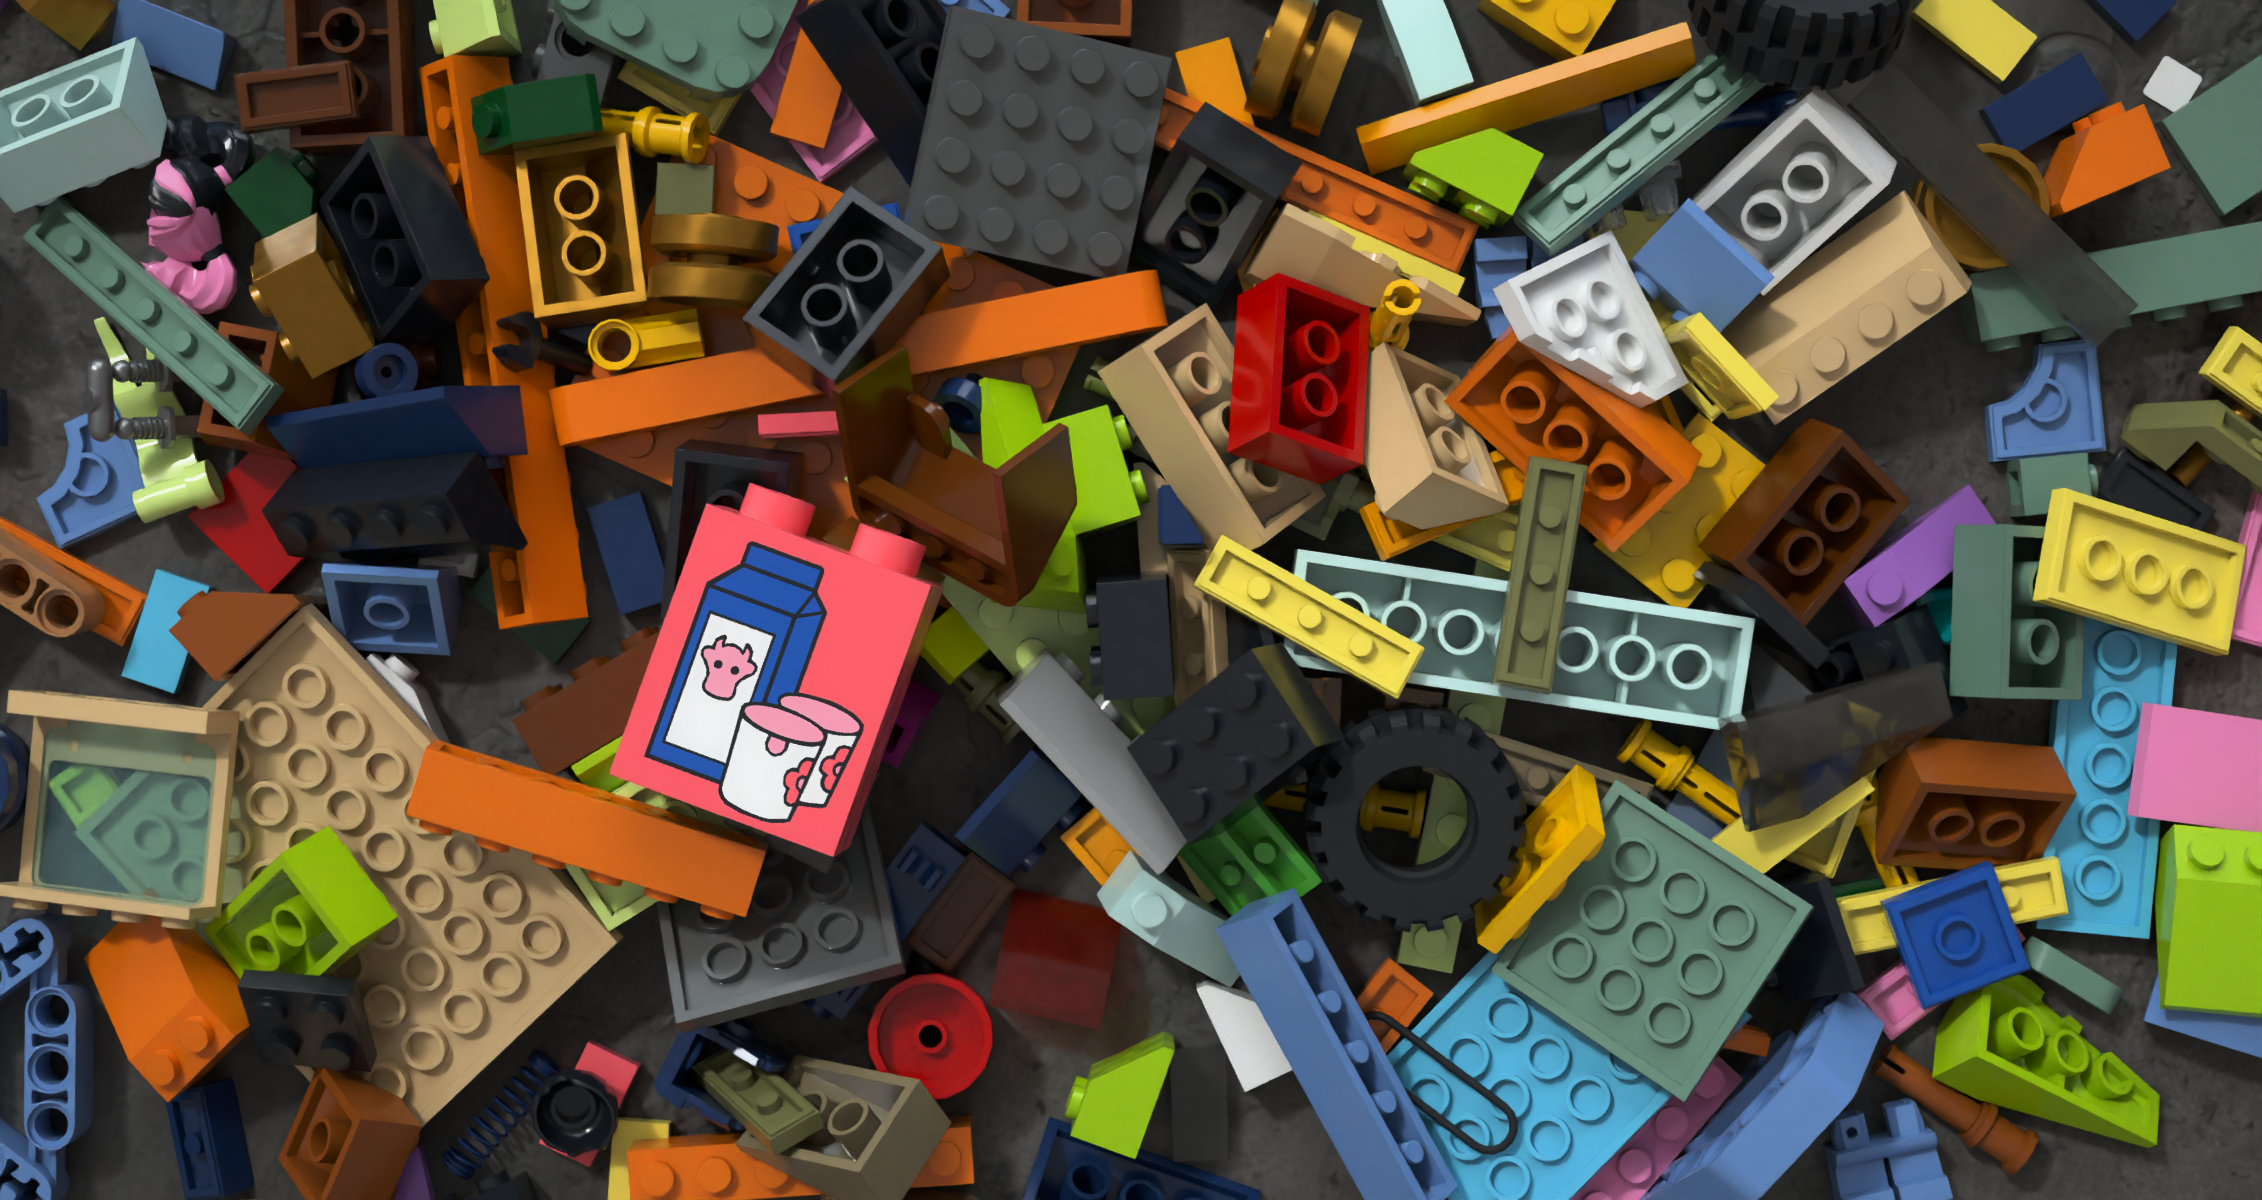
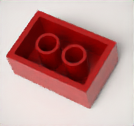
M1279 272L1238 295L1228 453L1320 485L1363 465L1370 307Z

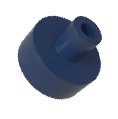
M396 343L377 344L368 352L358 357L355 365V379L359 389L370 399L411 392L418 380V366L412 353L405 347Z
M968 373L965 379L959 377L948 378L942 383L933 399V402L940 405L947 413L950 427L964 433L981 431L980 413L982 410L981 386H979V380L983 378L981 375Z

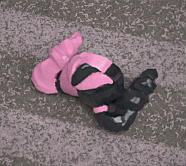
M179 115L177 119L172 116H166L168 122L162 151L178 153L179 157L177 159H165L156 168L155 176L149 186V205L152 209L147 225H149V246L168 256V258L164 262L156 260L149 263L139 262L197 313L208 315L226 308L237 292V270L227 255V249L222 244L218 213L222 209L227 197V192L224 189L249 170L255 161V143L252 136L242 132L241 125L224 121L206 122L199 116ZM216 158H223L222 165L215 168L208 164V162ZM204 261L207 264V268L198 270L194 268L192 262Z

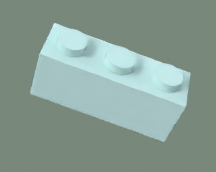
M137 37L0 91V197L14 213L35 205H48L63 194L84 186H97L109 176L130 168L139 169L146 167L156 158L160 157L168 120L144 47Z

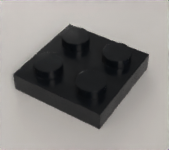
M245 969L237 988L262 1062L274 1063L280 1066L320 1067L334 1071L371 1072L378 1054L356 979Z

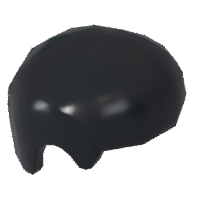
M580 1069L567 1070L548 1078L541 1083L531 1105L533 1129L546 1146L567 1153L573 1158L596 1149L603 1151L608 1147L618 1127L617 1097L608 1082L591 1071Z

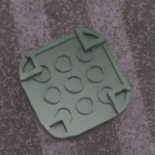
M554 0V6L567 28L566 33L583 46L586 41H589L691 91L690 98L710 103L713 99L735 97L747 89H752L769 64L798 0Z

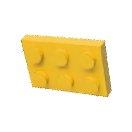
M1699 412L1691 417L1683 427L1685 432L1681 433L1687 441L1702 453L1690 481L1614 553L1606 548L1598 539H1595L1591 544L1592 547L1663 603L1688 608L1704 588L1692 575L1704 561H1712L1698 545L1766 466Z
M1578 764L1571 769L1523 822L1527 828L1525 847H1518L1516 857L1520 863L1513 877L1504 876L1498 884L1502 893L1491 904L1483 899L1473 906L1476 913L1477 942L1494 954H1497L1510 939L1516 940L1527 929L1531 916L1546 900H1554L1564 889L1568 876L1582 861L1587 862L1594 858L1603 845L1606 835L1595 776Z

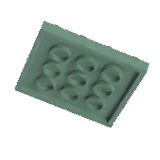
M1616 779L1600 803L1606 835L1601 849L1590 861H1582L1568 876L1562 892L1554 900H1546L1531 916L1530 923L1525 932L1516 940L1511 939L1491 972L1683 1102H1688L1815 907Z

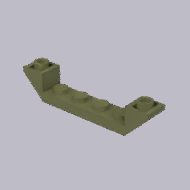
M2219 400L2134 404L2127 412L2120 438L2126 441L2128 448L2140 459L2145 461L2152 460L2166 471L2197 441L2212 460L2222 465L2229 464L2244 475L2251 487L2262 495V432Z

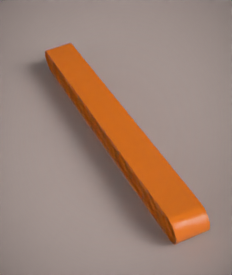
M1145 270L918 315L897 343L907 347L911 378L915 379L1163 329L1169 325L1158 270ZM758 347L565 385L549 390L560 447L589 444L827 396Z

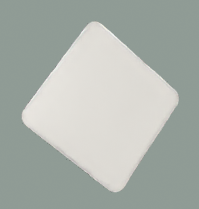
M2165 56L2144 88L2143 93L2170 111L2175 112L2190 101L2201 83L2202 77L2169 56Z

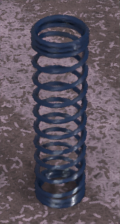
M534 1050L531 1056L528 1057L529 1063L546 1078L562 1072L560 1066L540 1050ZM520 1066V1070L540 1087L543 1081L539 1080L525 1066ZM511 1076V1080L519 1088L527 1092L533 1102L536 1092L530 1090L516 1076ZM502 1086L503 1092L521 1106L523 1114L513 1111L502 1099L494 1096V1102L512 1116L514 1124L503 1121L490 1107H484V1111L500 1123L506 1133L500 1134L494 1131L481 1117H475V1121L483 1129L491 1133L497 1143L494 1145L486 1142L476 1130L466 1127L468 1134L483 1144L488 1153L484 1155L477 1152L468 1141L462 1137H457L458 1143L474 1154L479 1164H472L460 1151L449 1147L448 1151L441 1155L444 1165L459 1178L470 1180L472 1175L475 1174V1168L482 1166L481 1158H489L491 1156L490 1148H498L500 1146L499 1137L505 1138L509 1136L508 1127H517V1117H525L527 1115L526 1107H531L532 1103L529 1104L522 1101L511 1089Z

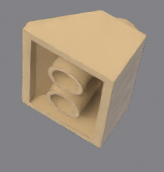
M1383 341L1368 355L1363 465L1367 468L1376 492L1374 499L1378 508L1388 518L1400 520L1422 530L1496 514L1505 510L1509 503L1482 435L1444 402L1450 392L1461 381L1459 376Z

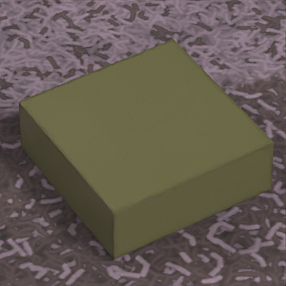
M657 163L655 215L715 214L717 168L714 165Z

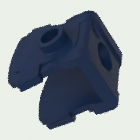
M739 1018L683 1034L680 1031L655 1080V1089L660 1096L679 1109L684 1107L689 1110L690 1106H693L702 1111V1117L732 1133L735 1129L745 1131L746 1128L703 1089L696 1079L692 1078L694 1074L692 1067L700 1062L711 1040L732 1051L734 1055L753 1066H758L769 1072H785L791 1064L792 1058L763 1040L755 1038L757 1029Z

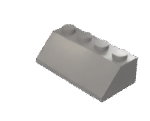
M1044 648L995 694L1000 706L1154 872L1159 875L1168 867L1187 840L1127 749L1141 735L1139 734L1131 741L1117 726L1125 717L1109 700H1104L1102 693L1093 700L1078 683L1086 675L1066 653L1062 651L1054 658Z

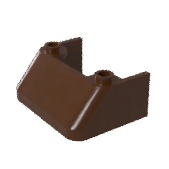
M897 343L833 387L831 391L852 505L860 522L927 546L922 562L1003 606L1012 607L1034 590L1077 506V487L1068 427L1058 423L995 469L952 447L949 417L937 403L930 402L914 394L907 347L900 343Z

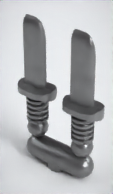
M156 356L152 360H129V362L118 360L112 366L103 359H95L86 366V389L83 392L82 402L84 410L88 413V430L94 440L106 442L115 434L122 440L131 438L134 440L158 439L161 449H173L176 439L201 438L197 433L200 415L175 416L171 406H160L155 417H133L132 419L123 417L115 422L113 379L121 383L127 381L132 383L155 382L158 392H170L173 388V382H184Z

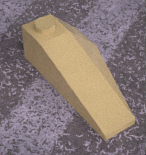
M1287 203L1270 218L1264 228L1241 280L1254 287L1279 272L1368 306L1371 312L1377 309L1386 287L1392 281L1404 278L1399 276L1401 269L1397 266L1398 262L1383 253L1374 254L1367 251H1355L1351 246L1356 237ZM1419 276L1410 277L1409 281L1413 282L1420 290V294L1416 299L1421 298V304L1411 320L1462 327L1478 320L1482 310L1428 279Z

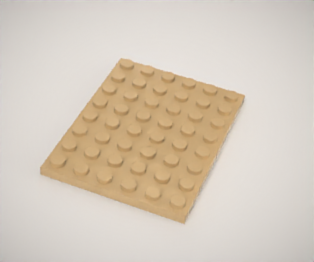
M313 603L303 606L203 706V708L240 711L221 912L281 853L328 825L332 828L338 838L350 849L354 859L376 888L385 895L389 905L398 915V918L374 940L328 976L356 979L378 1054L371 1072L346 1071L401 1097L422 1126L421 1129L624 938L616 928L611 931L607 930L583 892L561 869H553L535 863L531 860L533 853L510 847L509 852L489 850L475 843L476 836L454 830L452 835L432 833L418 826L420 819L406 815L425 749L435 739H440ZM139 770L77 833L134 894L144 896L150 889L155 887L167 899L198 902L202 897L212 793L211 780L199 776ZM215 918L197 919V928L194 930L234 972L203 931ZM294 1065L311 1082L317 1067Z

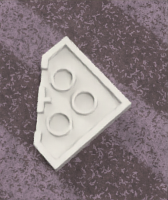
M1612 230L1493 288L1504 315L1510 322L1519 342L1639 408L1651 404L1689 383Z

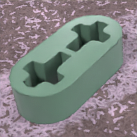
M2033 936L2029 937L2023 947L2031 970L2103 1013L2111 1014L2124 990Z

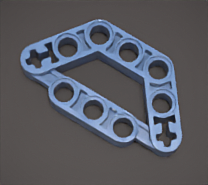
M40 913L23 918L0 932V1003L30 982V998L25 1008L24 1129L27 1137L0 1117V1200H64L70 1188V1178L66 1170V1145L84 1136L90 1129L93 1120L94 1002L92 994L86 986L78 981L67 980V952L72 943V931L68 923L61 916L53 913ZM40 931L44 939L38 945L39 950L21 955L17 950L26 947L37 937L36 932ZM54 995L62 997L68 1004L69 1015L66 1022L58 1020L51 1011L50 1005ZM53 1051L62 1054L68 1062L69 1070L66 1078L58 1076L51 1068L50 1058ZM52 1108L59 1109L67 1117L68 1129L66 1134L59 1133L51 1125L49 1117ZM11 1173L14 1178L10 1179L8 1174ZM32 1179H35L40 1183L36 1191V1193L39 1196L38 1198L32 1194V1191L35 1187V1183L32 1181Z
M1852 992L1820 997L1807 1014L1799 1034L1797 1035L1792 1029H1787L1770 1042L1767 1057L1758 1055L1740 1074L1743 1080L1682 1150L1686 1155L1673 1161L1640 1200H1758L1852 1100L1858 1090L1885 1022Z

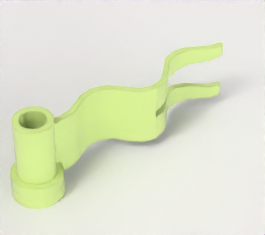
M103 316L95 319L96 329L106 348L111 366L118 360L129 362L130 358L125 348L112 330L106 317ZM146 348V360L154 359L155 355ZM113 379L114 401L122 417L130 419L133 417H155L160 406H171L175 416H186L173 390L170 392H158L155 382H142V386L138 387L136 382L127 381L121 383ZM193 438L176 439L173 449H161L158 439L134 440L145 488L134 491L132 497L136 511L144 523L155 521L193 506L204 509L224 502L225 495L220 477L208 459L200 462L197 461Z

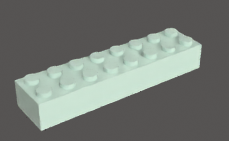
M1294 549L1291 567L1293 575L1425 648L1406 683L1738 733L1755 618L1568 590L1552 691L1546 695L1491 685L1508 581ZM1281 637L1280 643L1284 645L1297 666L1346 673Z

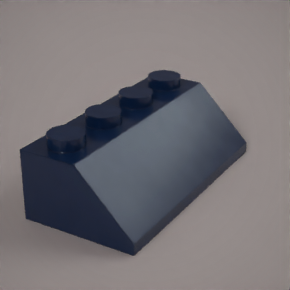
M520 385L439 386L266 417L267 429L300 468L478 451L488 470L493 471L506 468L505 458L528 454Z
M1049 1117L1021 1200H1259L1261 1190L1139 1148L1136 1159L1124 1156L1070 1136L1072 1124Z

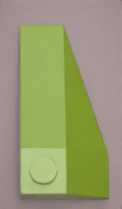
M985 377L979 380L982 396V409L980 413L983 463L997 469L1044 434L1041 426L1043 422L1031 385ZM1071 518L1034 590L1015 606L1078 614L1086 613V559L1080 538L1075 534Z
M2017 974L1955 998L1937 1028L1932 1078L1980 1101L2146 1148L2157 1145L2160 1095L2112 1052L2102 1054L2082 1037L2080 1032L2083 1026L2071 1015L2061 1018L2041 1000L2045 992L2030 979Z

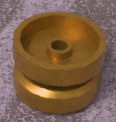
M1284 0L1274 25L1269 24L1251 72L1255 77L1243 111L1271 120L1279 114L1287 91L1290 89L1298 92L1289 117L1291 129L1318 138L1363 19L1334 10L1327 16L1319 39L1316 41L1308 38L1317 13L1315 1Z
M1994 143L1966 146L1928 167L1913 185L1909 196L1967 275L2006 267L2029 254L2044 235L2050 214L2048 187L2036 165L2016 149ZM1974 202L1977 203L1980 209L1982 210V212L1977 216L1973 211Z
M692 213L652 216L650 245L661 254L686 258V262H661L650 267L648 272L647 298L681 305L750 309L775 278L766 271L742 267L741 263H764L778 257L780 228L767 222L724 214Z

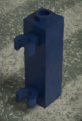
M926 820L919 825L885 870L900 944L969 854ZM870 983L808 999L803 1002L825 1019H829L834 1014L842 1021Z

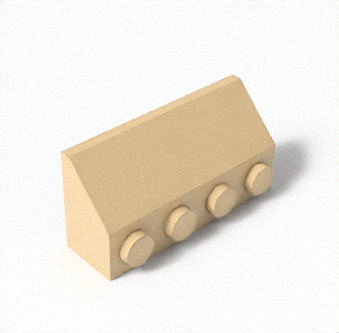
M1903 190L1795 267L1764 296L1759 293L1720 334L1779 396L1765 410L1768 417L1776 425L1966 294L1972 281L1906 191Z
M1205 303L1098 371V374L1164 479L1172 487L1203 537L1208 549H1213L1220 536L1224 535L1243 547L1253 550L1273 538L1325 498L1326 494L1320 484L1228 453L1234 347L1209 306Z

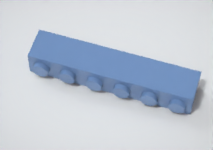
M1295 888L1248 903L1215 930L1364 1200H1445L1458 1185Z

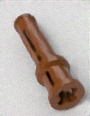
M1890 1043L1882 1050L1880 1054L1898 1065L1899 1070H1894L1877 1058L1871 1070L1872 1074L1881 1077L1938 1115L1942 1120L1959 1130L1958 1137L1964 1145L1969 1148L1976 1145L2002 1163L2001 1169L2008 1175L2015 1174L2026 1163L2037 1145L2039 1138L2037 1132L2031 1128L2026 1130L2018 1128L1998 1113L1999 1108L1997 1105L1984 1101L1977 1103L1963 1092L1932 1078L1933 1073L1902 1052L1895 1044Z

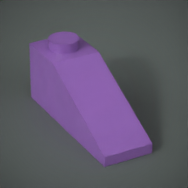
M1965 485L1868 552L1838 587L1836 592L1859 626H1879L1924 595L1953 571L1954 525L1996 524V522L1972 487Z

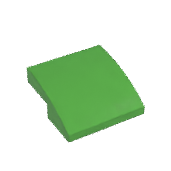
M1263 803L1221 835L1192 844L1186 842L1178 852L1231 916L1250 902L1291 888H1295L1301 898L1322 882L1315 869V864Z

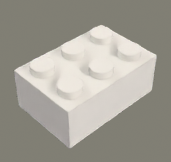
M1811 86L1693 196L1692 201L1775 277L1760 292L1764 296L1890 183L1897 161L1825 90L1822 91L1820 86Z

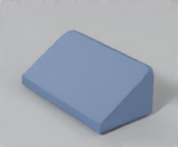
M119 0L111 47L137 37L144 47L149 65L211 90L218 91L238 40L221 30L145 0Z

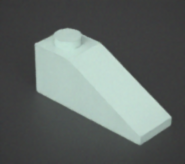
M1130 849L1097 893L1107 914L1152 946L1231 988L1240 974L1215 930L1229 917L1164 872L1157 875L1141 856Z

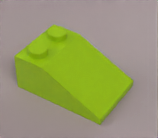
M2174 824L2159 840L2154 884L2160 1009L2262 1018V832Z
M328 825L281 853L221 912V917H216L203 931L240 979L245 969L328 977L374 940L398 918V915L389 905L385 895L376 888L354 859L350 849Z

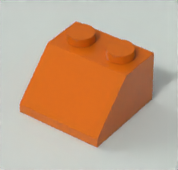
M2120 101L2072 123L2075 134L2057 143L2043 178L2048 187L2050 203L2048 220L2171 168L2144 104L2125 111Z

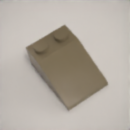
M796 1055L782 1075V1078L820 1111L825 1127L776 1156L747 1129L743 1132L736 1145L742 1152L838 1200H902L952 1122L919 1079Z

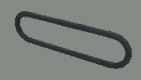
M1380 1011L1363 1013L1367 1021L1372 1019L1387 1023L1501 1109L1508 1118L1509 1132L1500 1144L1484 1146L1405 1088L1409 1098L1416 1107L1470 1148L1482 1154L1494 1155L1505 1151L1513 1144L1517 1135L1518 1121L1514 1111L1506 1102L1393 1017Z

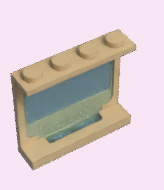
M9 690L7 713L32 715L34 720L19 881L1 882L0 896L13 898L12 907L19 909L45 910L48 909L49 902L62 904L61 913L66 915L96 916L98 909L112 910L111 920L119 922L141 923L147 922V915L162 917V927L174 929H196L197 919L221 917L240 711L44 690Z

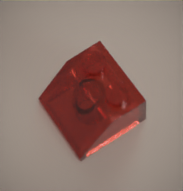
M1014 888L988 1005L1100 1029L1122 924L1111 918L1102 906Z

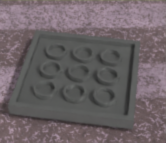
M955 5L949 6L904 222L935 242L1099 278L1126 274L1172 58Z
M870 794L850 848L834 857L770 833L760 837L769 840V844L746 917L734 914L732 920L718 919L699 910L701 904L683 898H678L677 903L657 901L675 1021L682 1034L906 973Z

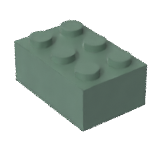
M2009 524L1954 525L1949 696L2082 700L2084 616L2032 601L2045 527Z

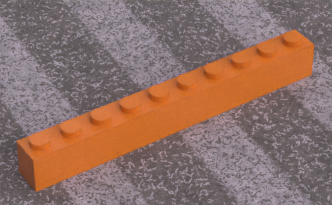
M450 55L420 67L419 72L429 138L439 161L443 165L447 180L464 214L466 224L479 254L485 262L486 270L490 277L486 285L455 320L464 386L520 385L528 450L527 455L505 458V469L489 471L528 541L523 550L488 553L499 630L547 625L589 617L586 602L587 588L582 575L578 547L579 532L575 524L570 491L571 476L567 469L565 449L559 446L549 390L556 388L554 380L555 366L536 359L531 369L514 372L505 368L492 352L493 347L507 343L519 346V338L516 333L499 327L496 324L497 319L525 311L534 313L514 155H479L477 137L472 126L473 111L471 98L505 85L514 84L511 79L508 57ZM540 322L543 338L549 339L547 326Z

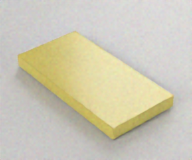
M2067 488L2052 489L2032 601L2214 656L2228 655L2247 545Z

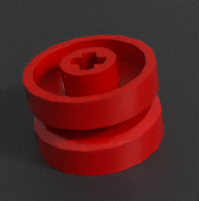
M942 972L916 974L892 986L876 1004L868 1026L869 1055L877 1071L919 1079L934 1099H946L968 1088L985 1069L994 1043L992 1016L982 996L964 980ZM928 1025L938 1027L942 1033V1040L935 1047H927L924 1045L925 1040H920L921 1030Z

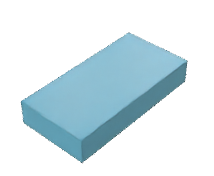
M156 569L121 676L174 694L180 693L192 656L170 633L169 629L181 619L177 612L186 601L201 591L208 594L214 591L215 587L163 569Z

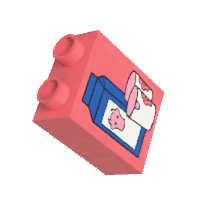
M749 483L740 511L726 506L706 503L609 774L834 857L851 846L944 585L917 576L927 546L860 523L850 551L807 536L817 506L769 488Z

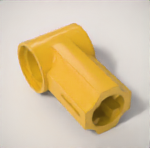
M698 308L626 320L608 319L600 322L592 329L588 338V350L591 358L598 366L616 374H625L639 368L706 358L705 342ZM616 331L627 333L631 340L629 355L619 362L608 361L602 352V344L605 338Z

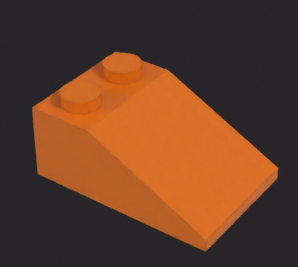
M155 887L144 895L165 898ZM147 915V922H118L84 957V960L129 1062L169 1103L202 1079L251 1031V1027L237 988L240 978L194 929L162 927V917Z

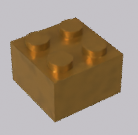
M317 213L255 243L254 265L250 266L254 284L249 285V291L262 315L267 317L273 314L283 330L279 334V340L286 355L294 365L302 362L313 379L375 347V335L339 249Z

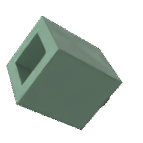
M2088 453L2004 461L2010 517L2048 514L2052 489L2067 488L2092 497H2096L2098 494V475L2095 466L2088 463Z

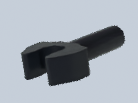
M525 311L497 319L496 324L499 327L513 331L519 338V346L507 343L492 348L493 354L505 368L514 372L531 369L534 361L537 359L580 376H586L590 372L593 364L591 356L543 338L540 321L534 318V313Z

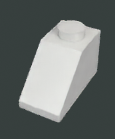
M1208 978L1196 982V990L1245 1092L1292 1070L1251 994L1233 987L1229 988L1222 983Z

